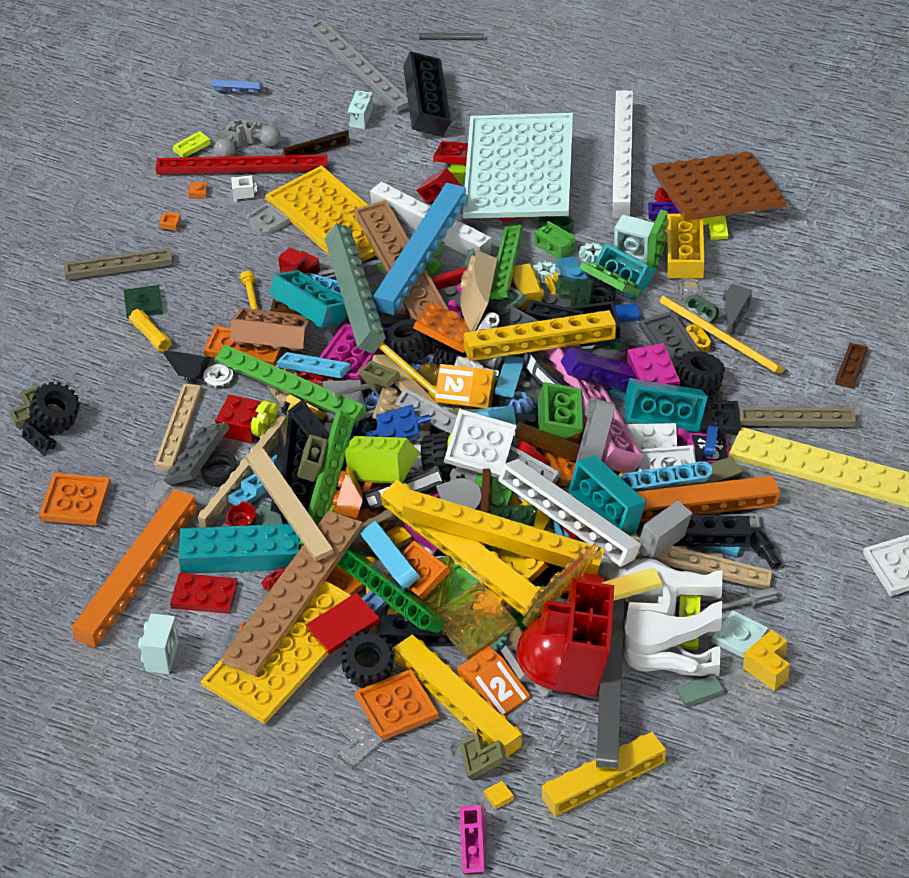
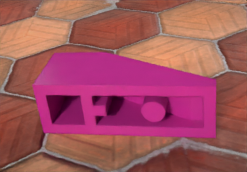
M481 805L459 807L463 874L485 872L487 846L486 809Z

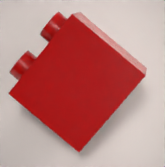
M573 578L566 603L547 601L544 604L541 617L524 630L516 648L518 665L530 680L551 690L596 697L610 652L615 585Z

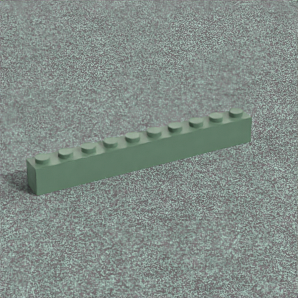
M336 223L324 239L357 347L374 354L385 340L383 328L352 231L348 226Z

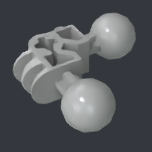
M235 119L227 122L218 133L219 140L214 145V152L217 157L233 156L235 147H241L243 140L253 144L257 138L265 146L273 147L280 141V132L273 125L260 129L262 127L260 121Z

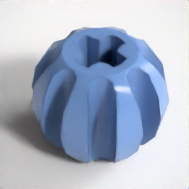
M517 391L514 397L506 399L505 406H514V413L531 414L533 411V400L528 393Z

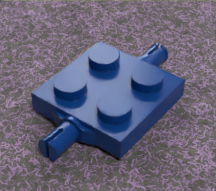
M413 404L376 415L377 430L366 432V436L407 438L409 441L421 438L420 425L431 422L429 414L418 417Z

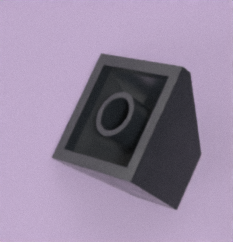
M164 351V356L178 376H183L184 380L195 382V379H202L211 358L176 351Z

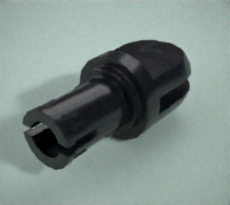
M754 531L750 535L751 547L758 557H763L772 570L777 569L781 566L782 561L774 551V543L764 531Z

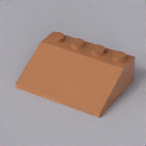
M241 307L231 319L230 341H235V344L240 345L253 343V346L257 347L271 345V348L274 349L288 347L291 351H300L306 345L312 321L302 317L301 314Z

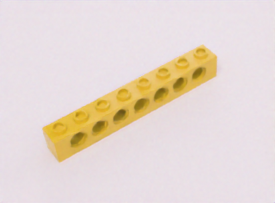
M610 310L466 332L464 333V350L469 361L610 340L615 339L616 323Z

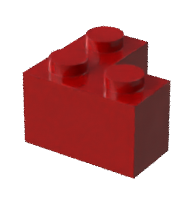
M445 168L427 178L416 191L426 203H429L437 198L446 183L462 185L452 172Z
M289 247L278 257L280 273L299 270L304 274L312 273L317 275L320 272L319 258L304 251L299 252Z

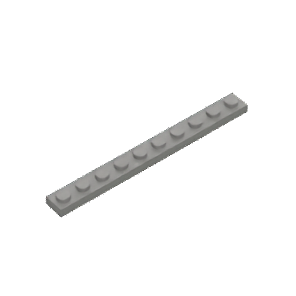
M323 19L308 24L309 31L396 112L409 107L408 98Z
M407 388L403 390L395 402L397 407L402 408L413 404L418 417L429 414L431 422H427L428 424L443 432L450 434L453 432L457 419L456 415ZM510 446L506 463L519 459L555 484L561 475L559 471Z

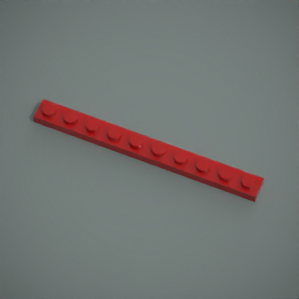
M327 154L157 158L156 174L312 171L321 165L327 170L328 156Z

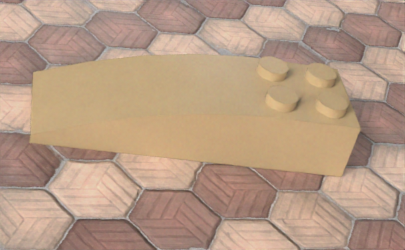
M478 250L475 256L471 255L468 268L464 271L459 288H462L460 294L461 310L470 332L476 330L489 302L497 258Z

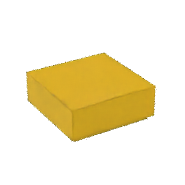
M503 781L484 790V796L495 810L514 800V795Z

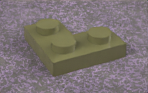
M38 386L20 392L25 405L9 410L10 417L16 428L23 426L25 420L29 423L32 422V418L29 416V407Z
M476 733L460 742L466 774L471 780L507 761L504 745L499 740L484 748L482 736Z

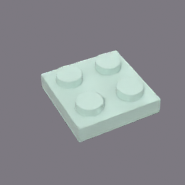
M732 611L721 625V630L716 631L712 636L711 642L744 658V652L768 633L769 628Z

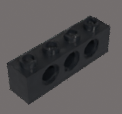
M692 515L685 536L672 546L749 547L750 516Z
M439 614L444 620V625L438 633L418 628L403 615H382L380 618L381 638L385 636L388 639V644L391 643L392 647H395L411 635H414L418 640H422L426 647L463 646V614Z

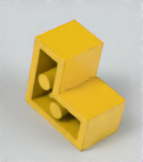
M771 629L744 652L743 669L772 690H777L789 677L790 663L783 659L786 657L787 640Z

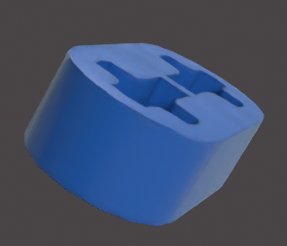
M708 425L703 456L713 457L718 431L716 426Z

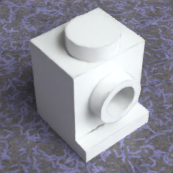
M252 176L231 178L234 202H237V199L252 198L254 193H257V184L253 182Z

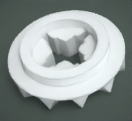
M221 364L212 365L204 372V382H207L208 386L213 385L215 388L220 385L224 387V384H230V380L233 379V370Z
M664 453L656 458L654 469L663 468L666 465L685 464V461L678 454Z

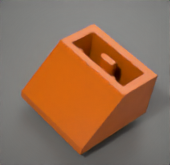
M346 466V470L340 473L337 486L340 489L335 490L332 505L335 506L334 512L357 519L363 500V491L351 467Z

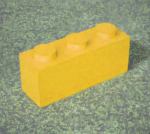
M530 263L516 265L511 282L515 289L525 294L528 298L520 306L521 310L527 309L531 300L542 302L544 291L540 287L536 271L532 270Z

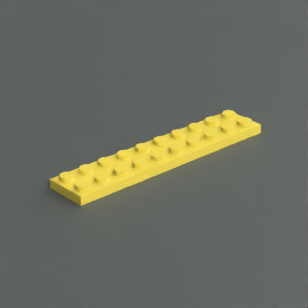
M741 427V431H739L729 452V457L732 456L737 461L909 507V472L744 427Z

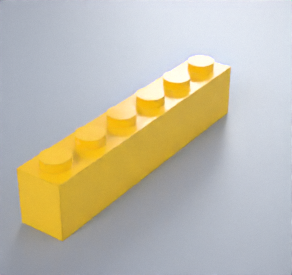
M653 732L641 735L636 740L619 747L618 768H596V759L586 762L581 767L573 771H567L562 776L549 780L542 785V800L556 817L665 763L666 749Z

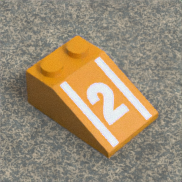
M440 364L435 401L474 408L492 407L497 372L480 368Z

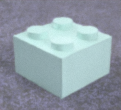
M622 214L614 228V246L646 263L649 236L654 223Z
M151 613L149 620L145 622L144 635L140 637L138 648L142 652L141 662L144 663L145 671L170 673L179 645L175 616Z

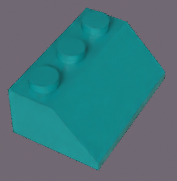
M605 243L595 262L608 268L607 270L621 275L622 278L635 282V287L641 289L640 292L649 286L657 270L608 243ZM615 288L617 291L625 294L626 296L632 299L636 297L635 295L623 292Z

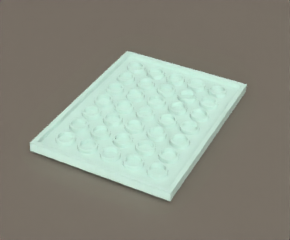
M573 113L470 116L465 176L468 201L463 206V218L569 216Z

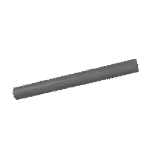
M419 33V39L484 40V33Z

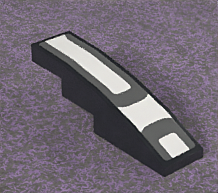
M539 351L524 353V366L541 387L544 382L564 386L570 385L561 378L562 373L553 367L554 362Z
M434 465L423 471H416L407 475L402 484L406 483L413 491L424 493L445 482L438 465ZM384 483L363 492L370 511L384 507L380 495L392 485L391 483Z

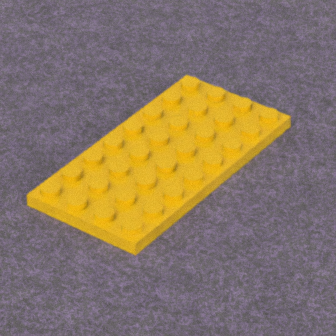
M322 165L265 195L267 202L285 214L290 222L328 255L329 252L324 238L334 225L338 223L342 226L346 225L351 229L362 263L376 256L353 213V209L367 206L368 204Z
M325 580L257 677L223 664L220 660L200 681L202 687L265 725L329 655L306 629L305 624L351 595Z

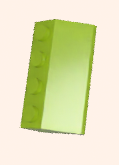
M354 436L345 451L346 466L351 467L358 482L393 484L398 480L403 483L420 452L407 438Z

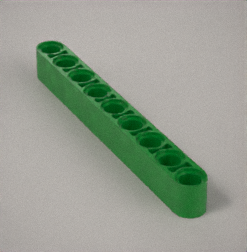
M350 546L338 562L340 567L418 628L433 633H438L442 630L444 620L441 615L410 591L404 590L397 581Z

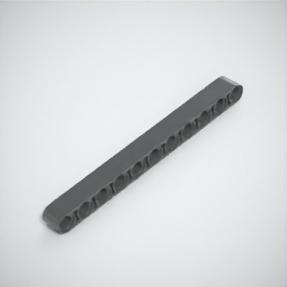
M624 599L613 601L610 652L600 681L596 768H618Z

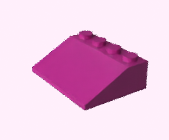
M344 323L319 358L350 363L351 369L342 378L332 377L333 380H360L362 385L366 384V382L359 375L358 371L370 360L372 361L373 355H384L385 353L377 348L374 354L358 348L351 324Z

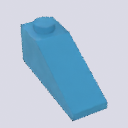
M574 256L556 259L568 293L577 296L583 295V288L587 284V276L585 271L579 269L581 264Z

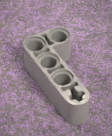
M597 398L589 399L585 409V415L588 416L577 460L596 455L601 460L615 410L614 403Z

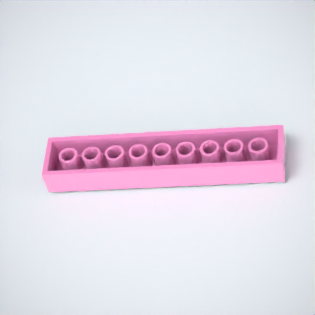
M580 344L540 350L541 354L554 362L553 367L562 373L561 378L570 384L569 387L581 389L582 432L584 433L588 416L585 415V409L589 399L597 398L613 402L603 385L569 376L561 364V359L570 347L583 350ZM615 408L601 461L618 473H631L636 470L644 457Z

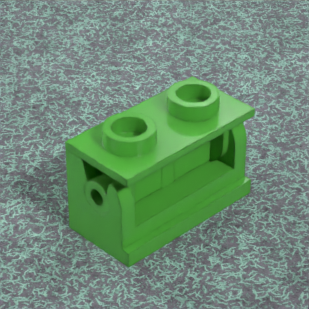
M548 221L547 226L534 231V245L557 259L564 258L575 250V236Z

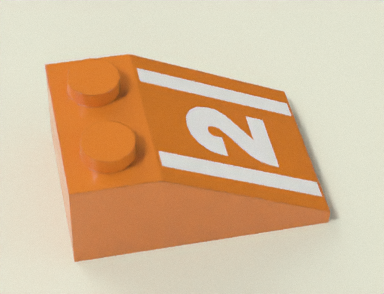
M490 646L457 667L458 676L463 677L467 685L472 689H476L485 701H489L499 714L506 716L531 698V695L505 660Z

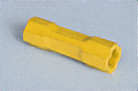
M136 309L132 311L129 321L150 340L151 344L158 351H167L171 345V340L166 334L161 332L142 310Z

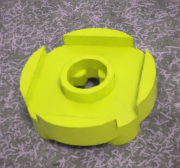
M267 400L260 403L256 409V412H259L257 418L253 417L251 423L253 435L261 438L262 434L266 433L270 428L271 423L276 421L279 408L277 403Z

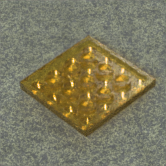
M596 543L591 547L585 546L575 560L571 559L564 566L565 569L561 573H556L546 587L542 586L535 593L536 596L531 600V603L523 613L525 617L522 623L526 627L542 614L543 606L547 601H556L571 587L573 578L580 579L585 574L601 550Z

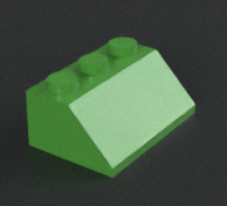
M544 382L538 396L539 430L563 439L581 433L583 431L581 389Z

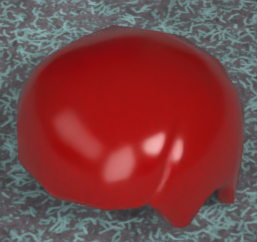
M241 501L236 506L232 505L226 515L228 526H253L256 522L255 508L252 504Z

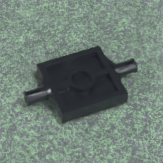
M718 391L714 392L715 400L706 401L701 429L702 434H706L708 425L718 427V442L721 443L723 441L724 443L726 442V434H738L741 431L738 401L722 400V392L719 391L718 396Z

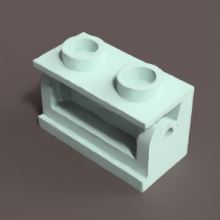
M355 92L348 109V113H351L349 127L366 128L373 111L372 92Z

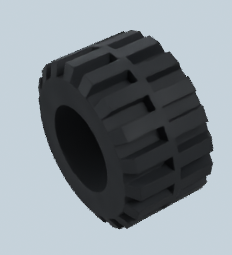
M415 319L396 322V324L386 329L384 333L385 344L408 364L424 359V357L432 352L434 347L432 337L413 328L417 321Z
M689 351L680 356L676 373L680 380V386L700 389L707 396H714V392L720 390L725 367L720 362V359L712 354Z
M49 382V385L45 383L36 389L29 407V416L32 418V423L37 424L38 429L42 428L44 429L43 432L46 433L51 431V434H56L58 431L60 434L73 426L79 411L80 402L78 401V395H74L75 391L68 389V385L65 384L63 386L60 382H57V384ZM55 404L63 411H52L46 405Z
M450 433L425 435L422 438L420 449L423 470L438 465L443 480L450 481L452 468H456L455 465L444 463Z
M362 631L359 632V636L354 634L351 636V641H346L345 647L342 650L341 664L347 680L351 678L352 684L359 683V687L363 688L364 685L370 686L387 679L392 673L394 651H392L391 643L388 644V639L385 636L381 638V634L378 632L376 635H373L372 631H368V634H364ZM371 652L378 656L380 662L373 667H363L355 658L360 653Z

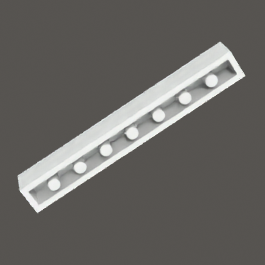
M380 182L370 190L371 204L387 200L397 220L414 229H417L430 209V206L383 182ZM456 219L452 228L448 229L445 239L441 240L445 242V245L468 256V249L471 250L472 248H474L475 254L477 250L488 255L491 254V237Z
M516 459L504 464L498 479L499 482L586 543L604 548L603 554L619 566L635 560L641 543L521 460Z

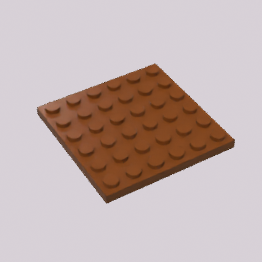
M751 152L726 154L718 157L710 156L703 159L694 158L688 161L678 160L673 163L652 165V172L684 221L786 207V199Z

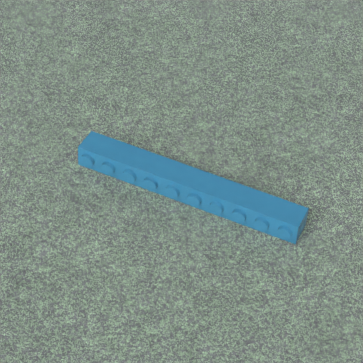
M450 183L444 185L374 294L373 300L377 311L395 315L397 310L402 307L403 300L409 296L412 286L416 285L419 275L424 272L425 266L431 261L435 250H438L441 240L445 239L448 229L452 228L455 218L460 215L462 207L467 204L468 195H466V187Z

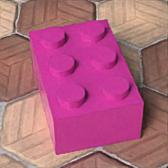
M664 343L627 350V364H629L637 377L636 379L680 386L679 377Z

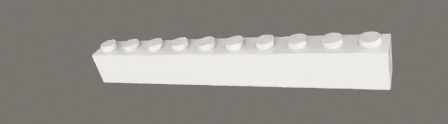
M626 90L616 91L612 218H621L622 214L630 216L633 91Z

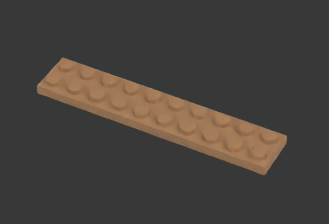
M387 200L353 209V213L385 273L388 274L409 239ZM426 269L419 275L416 285L412 286L409 296L403 300L407 313L411 319L415 320L419 318L429 301L438 303L442 308L449 311Z
M328 510L317 527L333 548L334 554L315 562L303 545L221 657L223 664L257 677L363 529L362 522Z

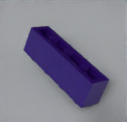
M573 347L567 350L560 361L569 376L625 392L627 391L629 378H637L627 363Z

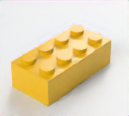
M667 214V219H669L667 227V278H704L703 219L684 221L680 214Z

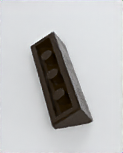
M345 130L283 148L282 155H314L349 145V131Z

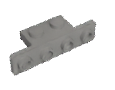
M515 627L507 637V645L501 650L505 657L504 660L512 667L519 681L533 683L541 696L547 698L553 690L534 683L522 672L518 665L516 648L523 631L520 627Z

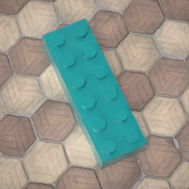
M290 524L180 528L178 556L181 573L196 574L278 570L281 567H288L301 549V545H299L300 538Z

